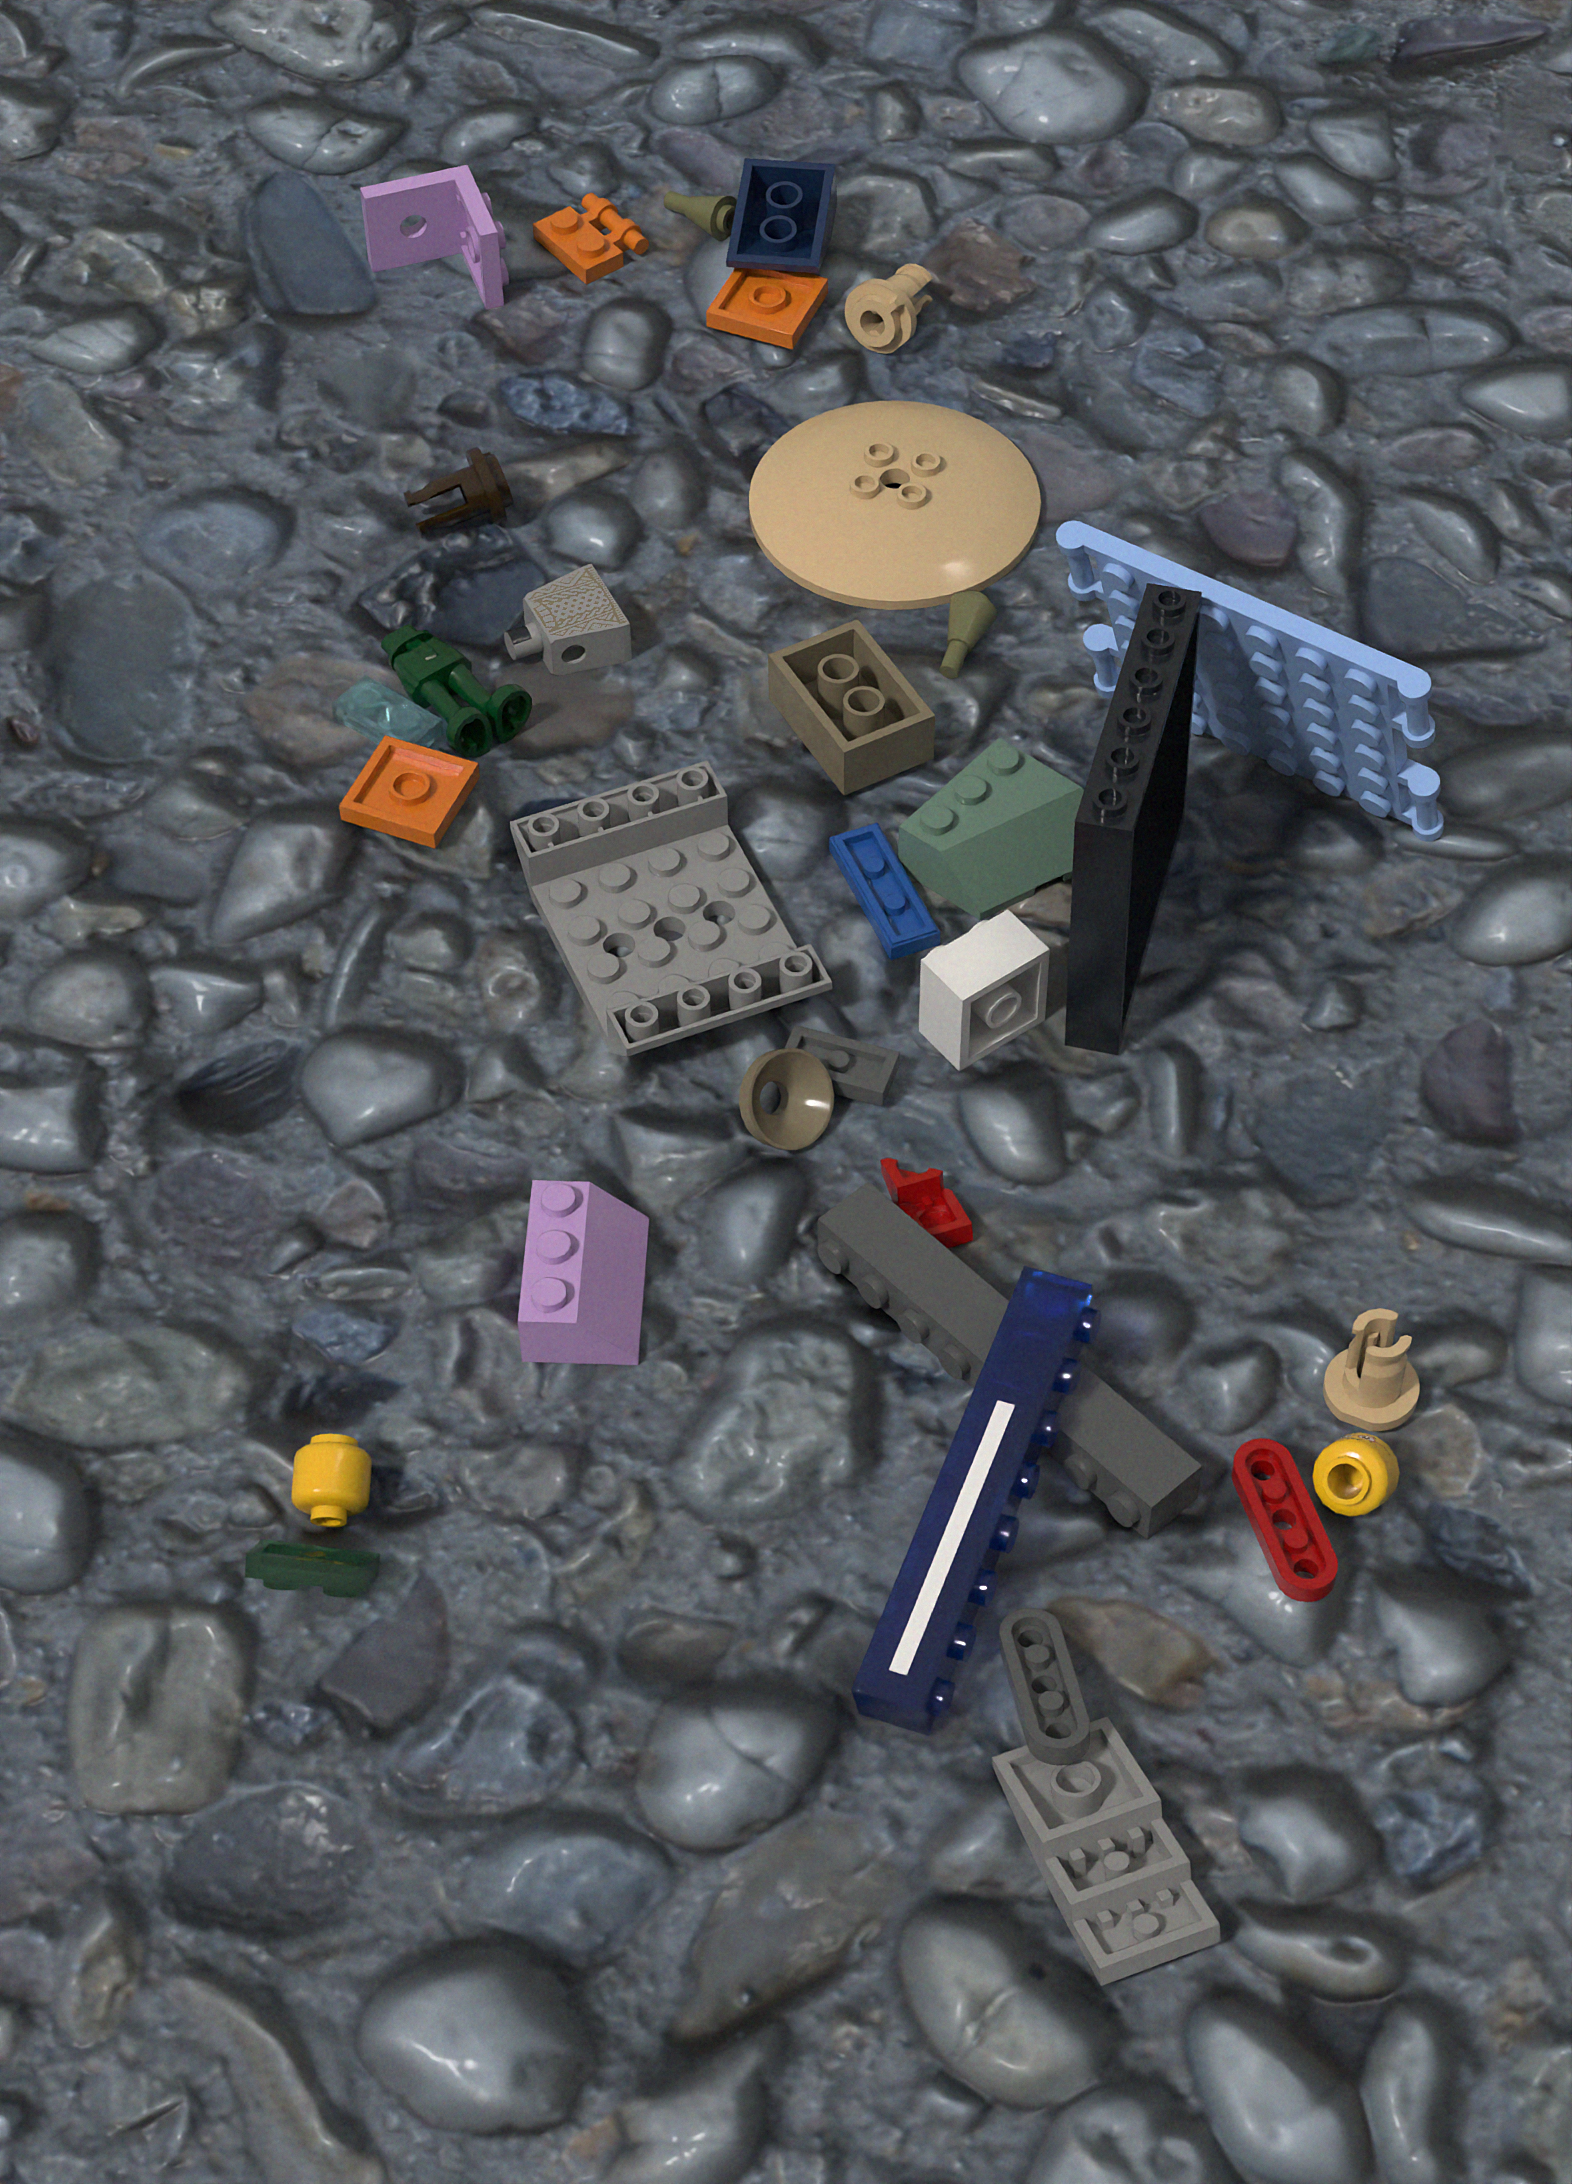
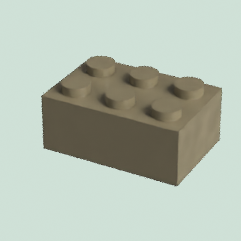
M858 619L768 654L769 699L843 795L934 759L935 714Z

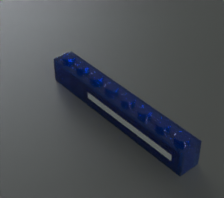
M1028 1266L1023 1267L851 1691L859 1714L929 1736L936 1717L944 1718L947 1715L955 1691V1683L951 1681L958 1661L966 1663L975 1644L977 1628L972 1625L980 1606L987 1608L992 1602L998 1583V1572L994 1571L1001 1552L1009 1554L1015 1544L1020 1523L1019 1518L1015 1516L1022 1499L1031 1500L1037 1488L1040 1477V1465L1036 1463L1043 1446L1051 1448L1056 1440L1061 1422V1413L1057 1412L1063 1395L1071 1396L1078 1384L1081 1373V1361L1078 1360L1083 1344L1091 1345L1097 1336L1101 1322V1310L1095 1309L1091 1284Z

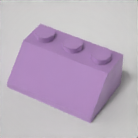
M532 1180L518 1313L522 1362L639 1365L650 1226L649 1217L591 1182Z

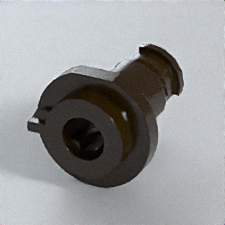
M478 447L467 450L468 467L435 479L416 492L411 493L409 490L403 492L408 508L456 488L460 489L465 504L416 523L415 525L421 538L427 537V532L437 528H449L487 512L495 525L507 520L505 507L513 505L514 501L502 468L494 454L490 452L482 454Z

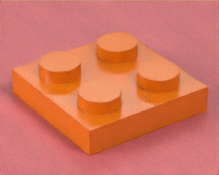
M735 268L706 311V326L793 350L828 294V278L806 272Z
M385 735L340 803L341 820L436 849L479 780V763Z

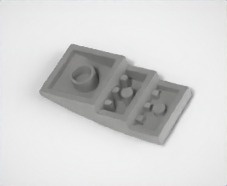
M1108 1717L1090 1722L1089 1749L1081 1759L1067 1765L1046 1764L1036 1759L1030 1753L1027 1745L992 1757L994 1771L1042 1877L1101 1986L1221 1942L1220 1924L1191 1880L1190 1860L1162 1818L1160 1797Z

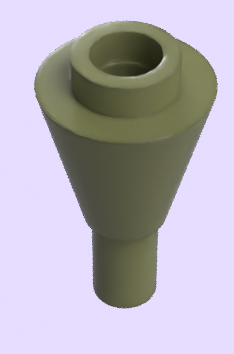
M669 191L665 195L664 207L666 209L684 214L689 220L718 241L726 240L731 236L737 203L735 197L730 195L689 197L673 191Z
M960 592L954 594L950 599L947 633L948 648L939 672L944 677L955 679L959 676L966 655L970 653L997 618L996 607L986 595L980 592Z

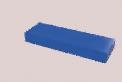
M878 822L829 837V851L890 960L940 945L941 932Z

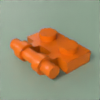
M588 193L582 199L581 205L587 211L586 213L580 215L571 206H568L533 223L534 239L586 285L624 267L623 252L631 249L640 255L649 246V241L642 235L641 228L635 222L628 218L623 219L618 215V209L607 198H599L594 193ZM607 228L611 233L604 236L599 232Z

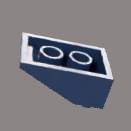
M745 158L727 252L726 267L819 273L832 237L837 208L836 164Z

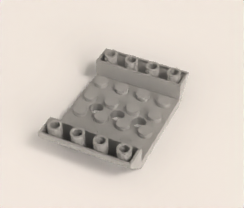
M708 761L510 821L511 833L531 899L609 1052L627 1057L832 989V981L812 945L807 944L796 947L728 825L727 794ZM715 915H724L732 919V921L724 925H717L707 920ZM665 931H675L683 935L674 941H666L661 937H657ZM616 947H625L633 951L625 957H616L607 953Z

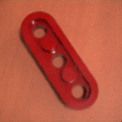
M1258 1438L1245 1442L1237 1449L1234 1455L1231 1474L1232 1482L1275 1582L1286 1596L1296 1601L1314 1602L1321 1600L1332 1591L1335 1585L1338 1560L1293 1457L1286 1447L1271 1439ZM1256 1473H1263L1268 1475L1270 1478L1267 1480H1259L1255 1478L1253 1475ZM1277 1522H1285L1288 1523L1292 1528L1283 1530L1276 1527L1274 1524ZM1308 1572L1311 1575H1313L1314 1578H1302L1297 1576L1296 1573Z

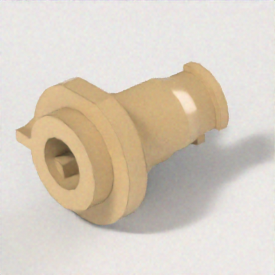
M906 264L896 271V275L886 280L869 279L860 283L851 291L845 303V319L849 330L860 344L871 351L888 354L893 353L914 335L917 325L916 316L922 308L928 306L933 300L928 295H924L921 298L913 297L933 279L931 274L922 266Z
M1378 1308L1360 1314L1353 1323L1352 1333L1356 1334V1336L1350 1342L1349 1348L1340 1352L1329 1363L1325 1372L1323 1395L1328 1408L1339 1420L1371 1432H1380L1398 1427L1413 1414L1419 1397L1420 1384L1416 1371L1407 1361L1406 1352L1410 1348L1412 1337L1408 1335L1401 1336L1398 1342L1393 1345L1398 1313Z

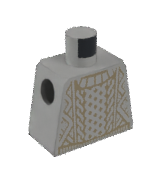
M592 564L585 565L527 593L523 598L525 625L504 632L505 644L513 660L539 653L550 673L557 676L632 660L630 623Z

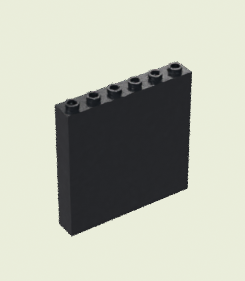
M1147 583L1076 815L1065 1046L1118 1055L1184 823L1202 592Z

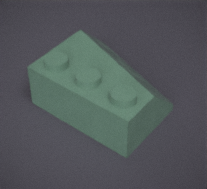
M998 738L899 826L898 859L908 876L975 918L982 920L1034 896L1035 888L1058 877L1063 881L1072 878L1074 826L1084 790L1078 784Z

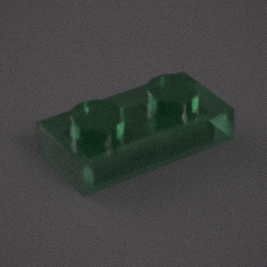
M261 1539L246 1553L245 1578L262 1579L263 1586L273 1590H295L299 1588L300 1584L323 1587L322 1592L328 1596L351 1598L358 1596L359 1591L366 1592L378 1578L380 1553Z

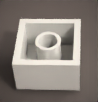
M1008 909L990 920H983L977 923L968 933L949 944L934 948L925 958L921 959L919 1032L958 1071H961L1045 1021L1050 949Z

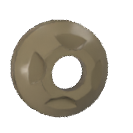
M798 1048L776 1049L758 1057L744 1075L739 1094L741 1117L748 1131L762 1144L779 1150H797L807 1147L816 1141L826 1129L834 1105V1091L827 1069L813 1054ZM769 1082L775 1083L781 1093L780 1105L772 1114L766 1113L760 1103L761 1091Z

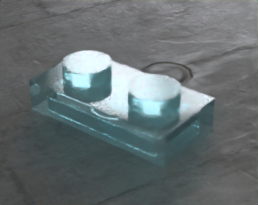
M364 675L331 704L334 719L378 745L386 735L428 748L444 734L441 718L367 675Z

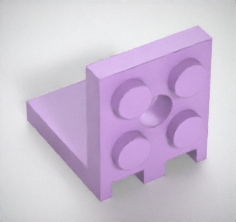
M468 165L360 188L368 262L373 273L462 253L486 310L504 306L502 286L509 285L507 267L504 259L500 258L499 251L506 248L504 230L499 220L493 222L490 198L487 192L480 193ZM409 216H422L419 222L413 226H401L403 220Z

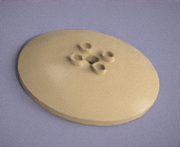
M875 401L853 404L824 412L806 420L784 434L765 453L754 472L749 491V518L756 541L766 557L784 575L800 586L831 600L854 606L886 610L918 609L950 603L951 597L956 593L966 591L980 592L996 583L1008 574L1029 550L1039 526L1041 508L1040 489L1036 475L1028 460L1012 441L990 425L970 415L934 404L912 401ZM891 483H899V484H902V485H901L899 488H897V489H893V488H889V487H886V486H885V485L891 484Z

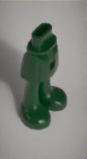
M408 624L383 638L381 648L389 655V665L396 672L408 697L415 706L421 709H426L431 705L448 724L446 728L448 743L459 754L465 757H481L491 750L493 735L502 743H507L526 724L532 709V698L523 687L517 684H506L500 686L491 694L472 674V662L457 649L433 636L427 630L418 631L415 627ZM457 693L470 706L462 707L452 695Z

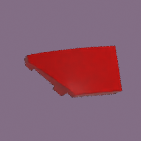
M885 1158L880 1160L881 1173L894 1204L946 1248L973 1241L972 1222L953 1191L944 1188L942 1170L929 1167L926 1172L919 1174L899 1169L898 1160Z

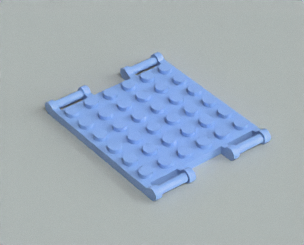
M1067 521L1058 528L1056 532L1058 548L1061 553L1066 555L1071 572L1068 577L1070 593L1079 601L1084 602L1099 598L1107 604L1112 627L1104 624H1094L1083 635L1085 650L1094 660L1096 668L1094 684L1100 696L1108 699L1113 697L1121 668L1116 666L1114 656L1119 658L1121 664H1123L1147 583L1202 592L1191 733L1202 735L1205 732L1220 739L1228 749L1237 754L1247 755L1251 753L1265 759L1274 770L1281 774L1292 776L1296 773L1311 780L1319 790L1328 795L1339 796L1343 794L1358 801L1363 809L1375 816L1386 817L1389 815L1410 824L1413 827L1414 835L1421 841H1434L1442 835L1444 830L1443 815L1437 810L1436 798L1441 791L1440 777L1433 769L1408 759L1406 744L1412 748H1425L1434 741L1436 736L1435 721L1428 714L1427 700L1431 696L1432 685L1431 678L1427 672L1080 521ZM1089 555L1095 557L1098 569L1091 567Z

